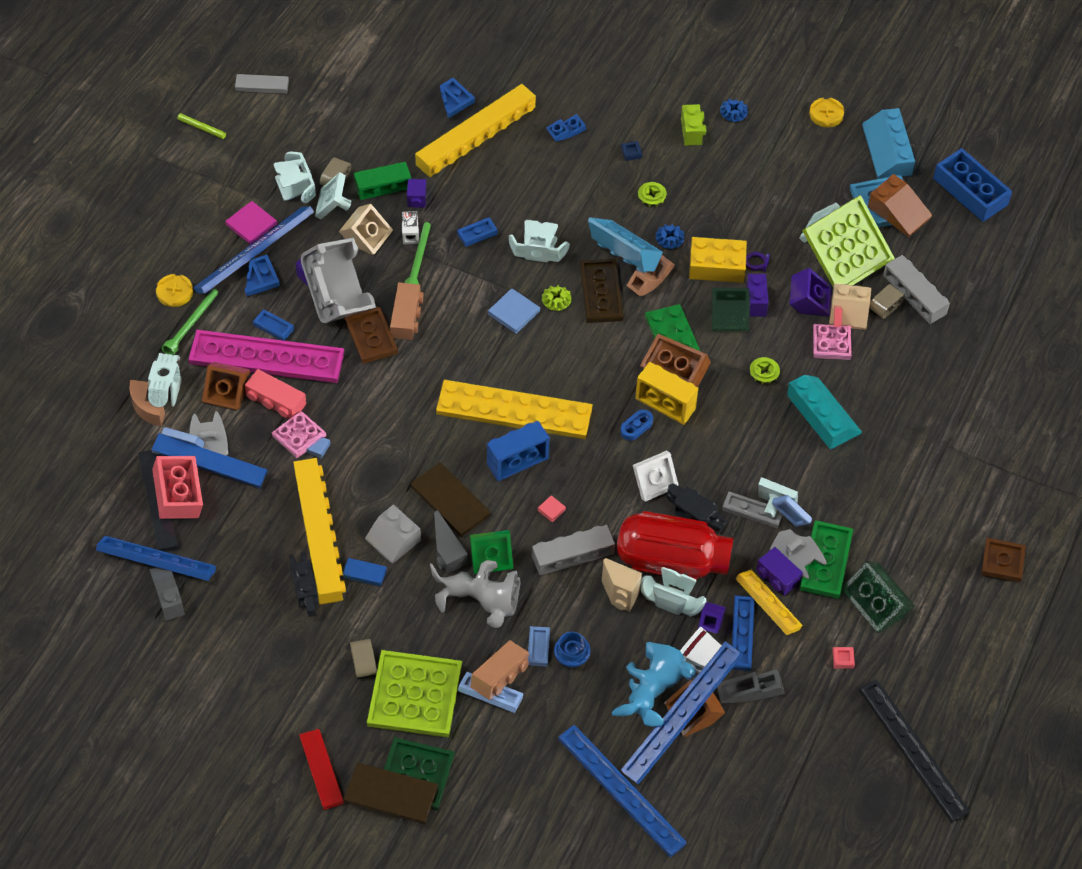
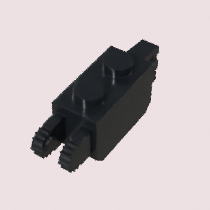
M675 483L668 485L666 497L674 504V513L677 516L706 522L707 526L718 532L725 528L727 520L718 513V506L713 501L707 500L698 491L692 490L688 486L683 489Z
M305 551L301 552L302 562L296 563L294 555L291 554L289 555L290 570L299 608L306 607L308 617L316 616L314 605L319 604V598L310 560H307Z

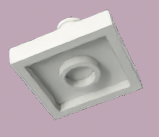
M668 451L633 465L643 501H648L668 492V485L672 483L678 486L671 454Z

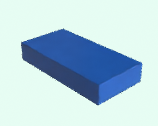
M264 309L253 321V326L282 341H285L294 330V325Z
M348 558L343 578L381 587L387 566Z

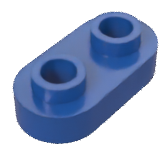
M644 409L637 411L621 425V436L629 441L637 439L652 426V413Z

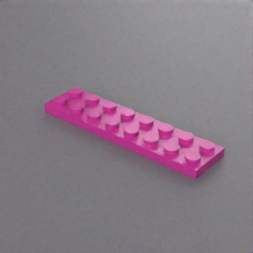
M196 330L188 360L189 364L208 366L213 362L249 369L250 372L254 373L259 369L270 375L338 383L344 357V348Z

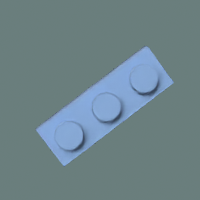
M467 672L458 691L508 711L516 712L523 699V693L504 687L499 695H495L488 700L470 688L472 673Z

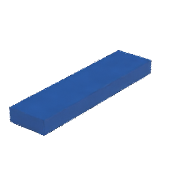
M736 595L734 597L732 646L741 652L743 656L732 670L751 671L755 601L752 597Z

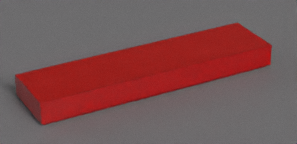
M320 729L299 734L323 810L344 804Z

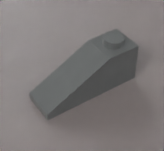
M437 510L434 512L437 550L436 563L440 569H444L446 574H449L468 564V554Z
M159 567L149 569L165 621L185 615L172 571Z

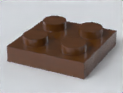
M986 538L981 575L1021 582L1026 545Z

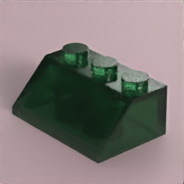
M867 561L841 588L877 633L902 620L915 606L879 562Z

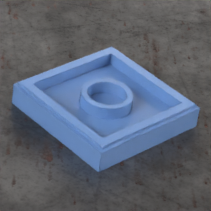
M510 289L488 310V315L517 334L540 312V307L514 289Z

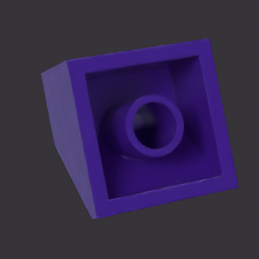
M810 268L792 275L790 305L801 314L830 316L832 286Z

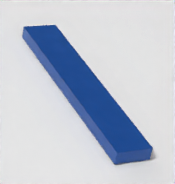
M160 433L152 447V453L161 456H195L197 468L261 489L268 473L267 469Z
M104 536L96 547V551L207 581L216 571V566L108 536Z

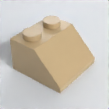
M371 204L358 207L339 232L345 239L354 237L358 249L374 255L393 229Z
M834 283L829 325H834V306H841L842 326L866 330L871 288Z
M605 558L603 561L602 583L611 604L620 610L630 612L640 593L642 573Z

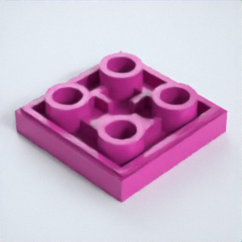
M251 201L227 219L225 223L226 226L251 245L276 226L277 220Z

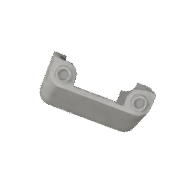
M354 237L317 244L301 255V264L318 317L322 323L333 322L349 315L376 308L374 297L368 292L362 293L352 259L356 257L358 252Z

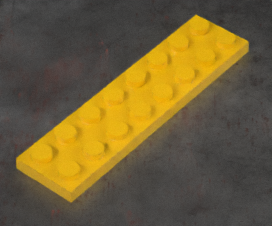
M444 380L436 415L514 428H522L528 423L539 421L546 433L586 439L593 404Z

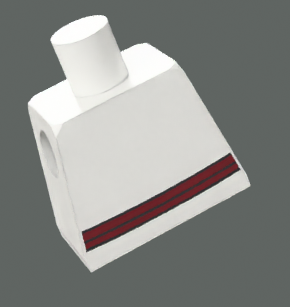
M699 627L680 651L684 655L686 662L694 665L699 674L721 645L702 627Z

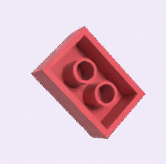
M156 456L152 470L160 519L199 518L203 502L195 456Z

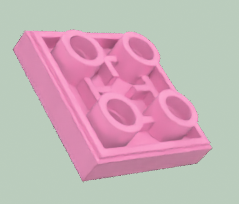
M814 324L813 358L851 360V326L834 327V325Z
M300 411L274 430L272 436L298 458L307 451L308 447L320 438L326 437V432Z

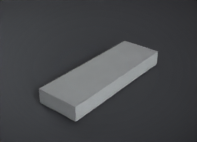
M237 74L235 91L287 94L289 77Z
M728 492L722 507L723 511L777 529L783 516L777 510L774 518L768 517L764 514L767 506L766 503L732 492Z

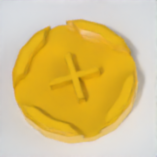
M819 98L811 104L809 115L811 120L821 127H835L843 120L844 108L839 101L833 98Z
M170 274L158 282L156 295L162 304L169 307H179L191 299L193 286L190 279L184 275L176 276L175 274Z

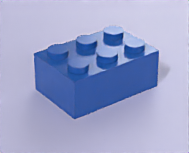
M539 421L528 423L518 430H512L506 435L494 438L487 443V465L497 481L505 479L549 459L550 437Z

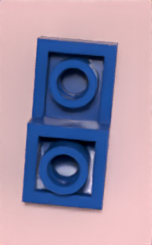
M577 114L564 122L560 119L546 127L555 141L573 137L587 129Z

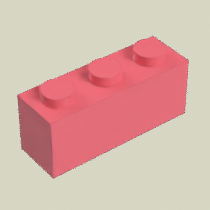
M259 369L245 384L246 396L250 400L263 404L267 409L275 410L285 418H292L306 405L305 393Z

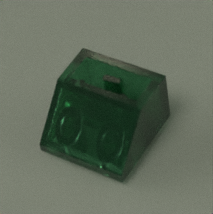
M712 288L710 299L712 331H749V288Z

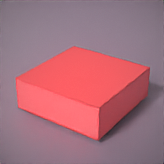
M834 306V327L842 326L841 306Z
M550 496L538 507V512L551 522L555 521L566 510V507L553 496Z
M833 647L834 669H854L853 647Z

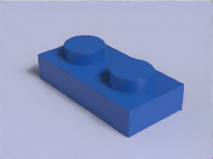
M490 217L457 230V235L465 247L498 234V230Z

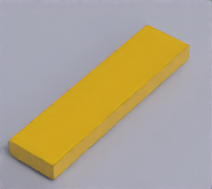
M752 570L738 574L736 580L786 635L801 629L803 625Z

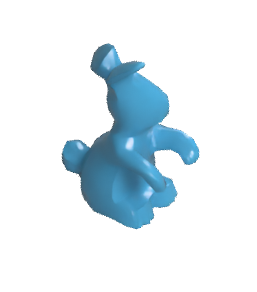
M647 642L646 657L650 659V667L645 671L636 669V665L633 662L627 665L626 668L629 674L639 679L640 684L635 683L634 679H630L629 686L632 693L629 696V704L615 708L612 715L623 717L632 715L635 712L640 715L644 725L653 727L664 723V719L657 712L651 710L654 707L655 698L667 688L673 687L683 677L687 680L695 678L697 671L694 665L686 662L680 650L669 645Z

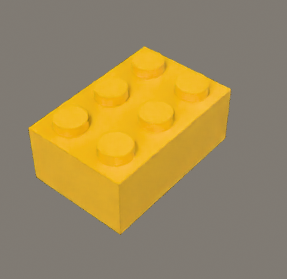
M692 237L689 279L744 283L747 241Z
M651 362L647 364L637 377L635 399L683 425L696 410L698 387L693 383L686 382L676 374L670 373L661 366Z

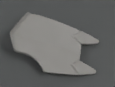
M215 412L213 422L200 423L197 415L193 414L189 434L198 436L203 440V448L228 455L226 432L219 413Z
M791 529L779 532L769 549L771 550L776 547L803 572L802 576L807 579L809 575L805 566L813 560L827 565L822 552L810 536L802 537L796 535Z

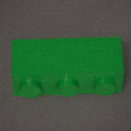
M406 162L354 173L355 187L360 200L405 191L408 188V179H411Z

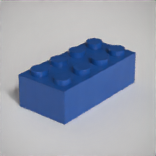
M959 149L936 165L933 179L982 222L1009 204L1012 191L964 149Z

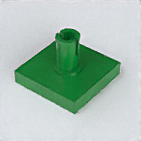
M509 530L470 535L474 574H478L481 563L487 560L496 561L497 568L491 572L513 569Z

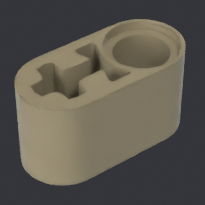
M333 157L321 175L320 185H326L339 172L346 175V180L351 171V163Z
M889 284L872 299L869 309L885 319L901 305L905 299V294Z
M365 639L350 642L356 678L376 675L377 670L371 640Z

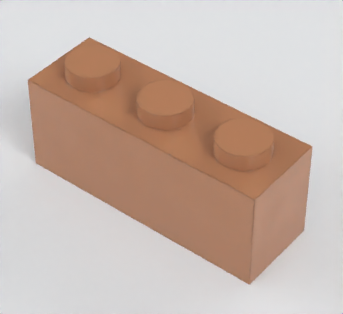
M398 282L390 325V332L393 338L413 340L414 333L418 332L419 323L416 320L421 316L419 303H423L424 292H421L419 284Z
M509 640L472 673L470 688L488 700L495 695H499L508 683L511 684L520 672H524L529 665V652Z

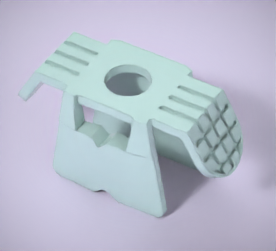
M287 152L284 157L285 162L274 163L276 173L279 174L275 176L283 200L288 201L302 195L301 201L307 203L316 196L315 184L302 153Z
M526 220L524 244L517 243L512 234L509 235V243L514 255L525 257L526 260L559 262L567 253L570 244L564 242L558 248H554L557 242V237L554 235L558 225L548 222L539 223L538 221Z
M159 353L157 361H154L148 377V399L155 407H162L167 403L169 387L171 390V405L173 407L175 405L181 385L180 370L177 361L180 360L178 355L173 356ZM167 369L170 372L167 376H161L159 370Z
M662 567L661 572L664 586L656 583L651 576L646 575L642 578V594L647 600L654 602L661 609L677 615L683 613L691 617L698 614L706 603L704 596L699 598L689 596L696 580L684 574H679L674 570ZM669 584L677 586L680 589H684V592L676 588L670 587Z

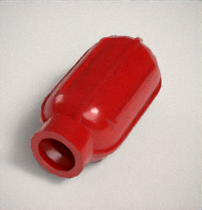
M644 511L633 514L623 521L618 534L617 552L620 559L634 570L662 575L661 569L665 567L697 580L710 572L722 575L728 574L734 538L716 535L714 530L703 521Z

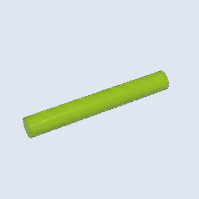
M181 113L178 115L177 119L219 138L224 139L226 137V133Z

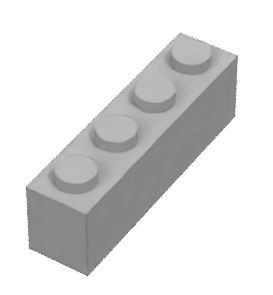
M901 255L885 265L883 276L896 289L905 294V299L929 324L947 315L950 305L947 298L937 291L936 287L913 266L910 260Z
M607 525L595 526L587 531H578L573 535L557 537L552 541L537 543L532 546V558L540 576L613 555L615 543Z

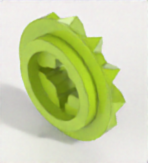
M656 182L645 183L638 190V198L642 200L643 204L647 203L649 207L651 204L657 206L659 203H663L667 195L666 189Z
M550 285L549 289L544 290L542 302L548 309L555 311L563 310L570 305L571 294L570 291L566 290V287L562 288L559 285L552 287ZM560 294V298H556V299L553 300V297H554V296H557V295Z
M758 358L750 365V376H753L755 381H761L762 384L764 382L770 384L773 380H777L780 373L779 365L770 358ZM768 369V373L761 374V370Z

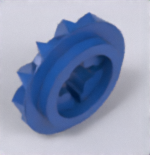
M729 98L727 102L723 101V104L720 106L722 117L728 121H741L748 113L747 105L743 101H738L737 98L735 100Z
M665 224L663 227H659L656 232V241L664 248H677L684 242V231L680 230L679 226L675 227L673 224L667 226Z

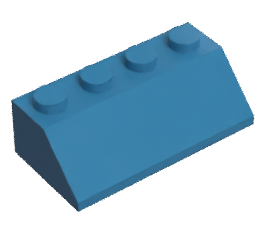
M900 109L881 110L862 124L877 178H887L893 174L896 176H911L915 159Z
M589 217L588 223L591 237L598 242L597 245L610 249L611 254L623 257L624 262L631 265L634 264L637 266L636 269L643 273L655 271L663 253L661 250L612 220Z

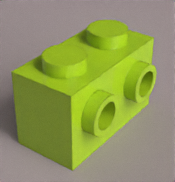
M700 104L682 105L681 124L685 146L702 145L703 135H706V125L702 124L704 122V112L700 110Z

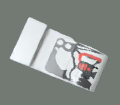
M417 211L402 212L403 245L419 244ZM416 235L413 239H407L405 236Z

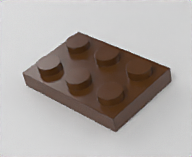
M380 307L345 317V323L362 364L398 354L397 346Z

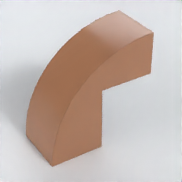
M662 255L654 272L647 271L643 273L636 270L627 287L639 296L646 295L661 284L675 264Z
M130 380V395L137 414L151 424L162 426L165 415L164 407H155L149 402L148 382Z

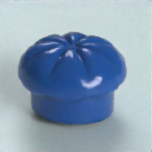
M577 632L563 634L554 647V654L558 662L569 668L583 665L588 660L591 652L587 640Z

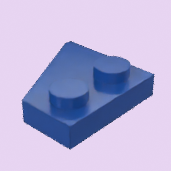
M454 78L440 85V93L448 118L475 103V97Z
M268 255L250 260L245 288L246 297L280 286Z

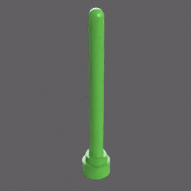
M425 222L423 225L410 277L405 280V283L419 284L417 277L431 227L429 222Z
M216 289L210 291L175 337L163 344L161 348L165 354L173 356L176 354L179 342L218 295Z

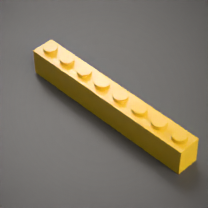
M523 84L519 85L415 153L416 166L429 177L439 173L444 167L452 164L459 157L466 155L470 150L478 147L488 138H492L497 132L505 129L512 122L519 120L527 112H531L535 108L536 95Z
M317 458L295 461L294 470L319 605L343 601L342 593H345L346 589L344 580L340 581L339 577L343 575L341 563L337 564L336 559H339L338 547L333 546V542H336L335 531L330 530V525H333L332 515L327 514V509H330L328 497L324 498L323 494L327 490L325 481H321L320 478L324 476L322 465H318Z

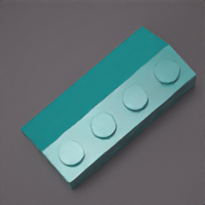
M803 375L789 382L787 396L830 450L862 433L818 377Z

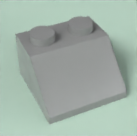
M393 504L377 518L365 540L386 560L393 564L421 541V531L414 522Z

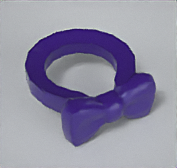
M759 252L747 254L746 267L752 271L762 270L766 272L770 254L767 253L766 256ZM753 256H757L764 261V264L754 266L748 260Z

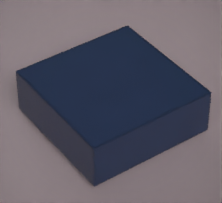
M638 141L621 144L625 161L642 158V151Z

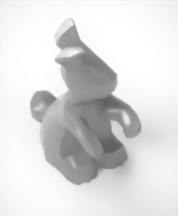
M487 560L481 563L476 578L471 577L468 572H460L449 577H440L434 566L430 563L432 576L436 582L446 586L442 591L435 594L436 605L440 612H445L447 596L459 598L470 596L478 600L481 606L491 613L490 617L487 618V624L492 628L501 627L504 617L515 614L520 590V578L517 571L507 573L504 582L488 580L489 573L497 568L496 561Z

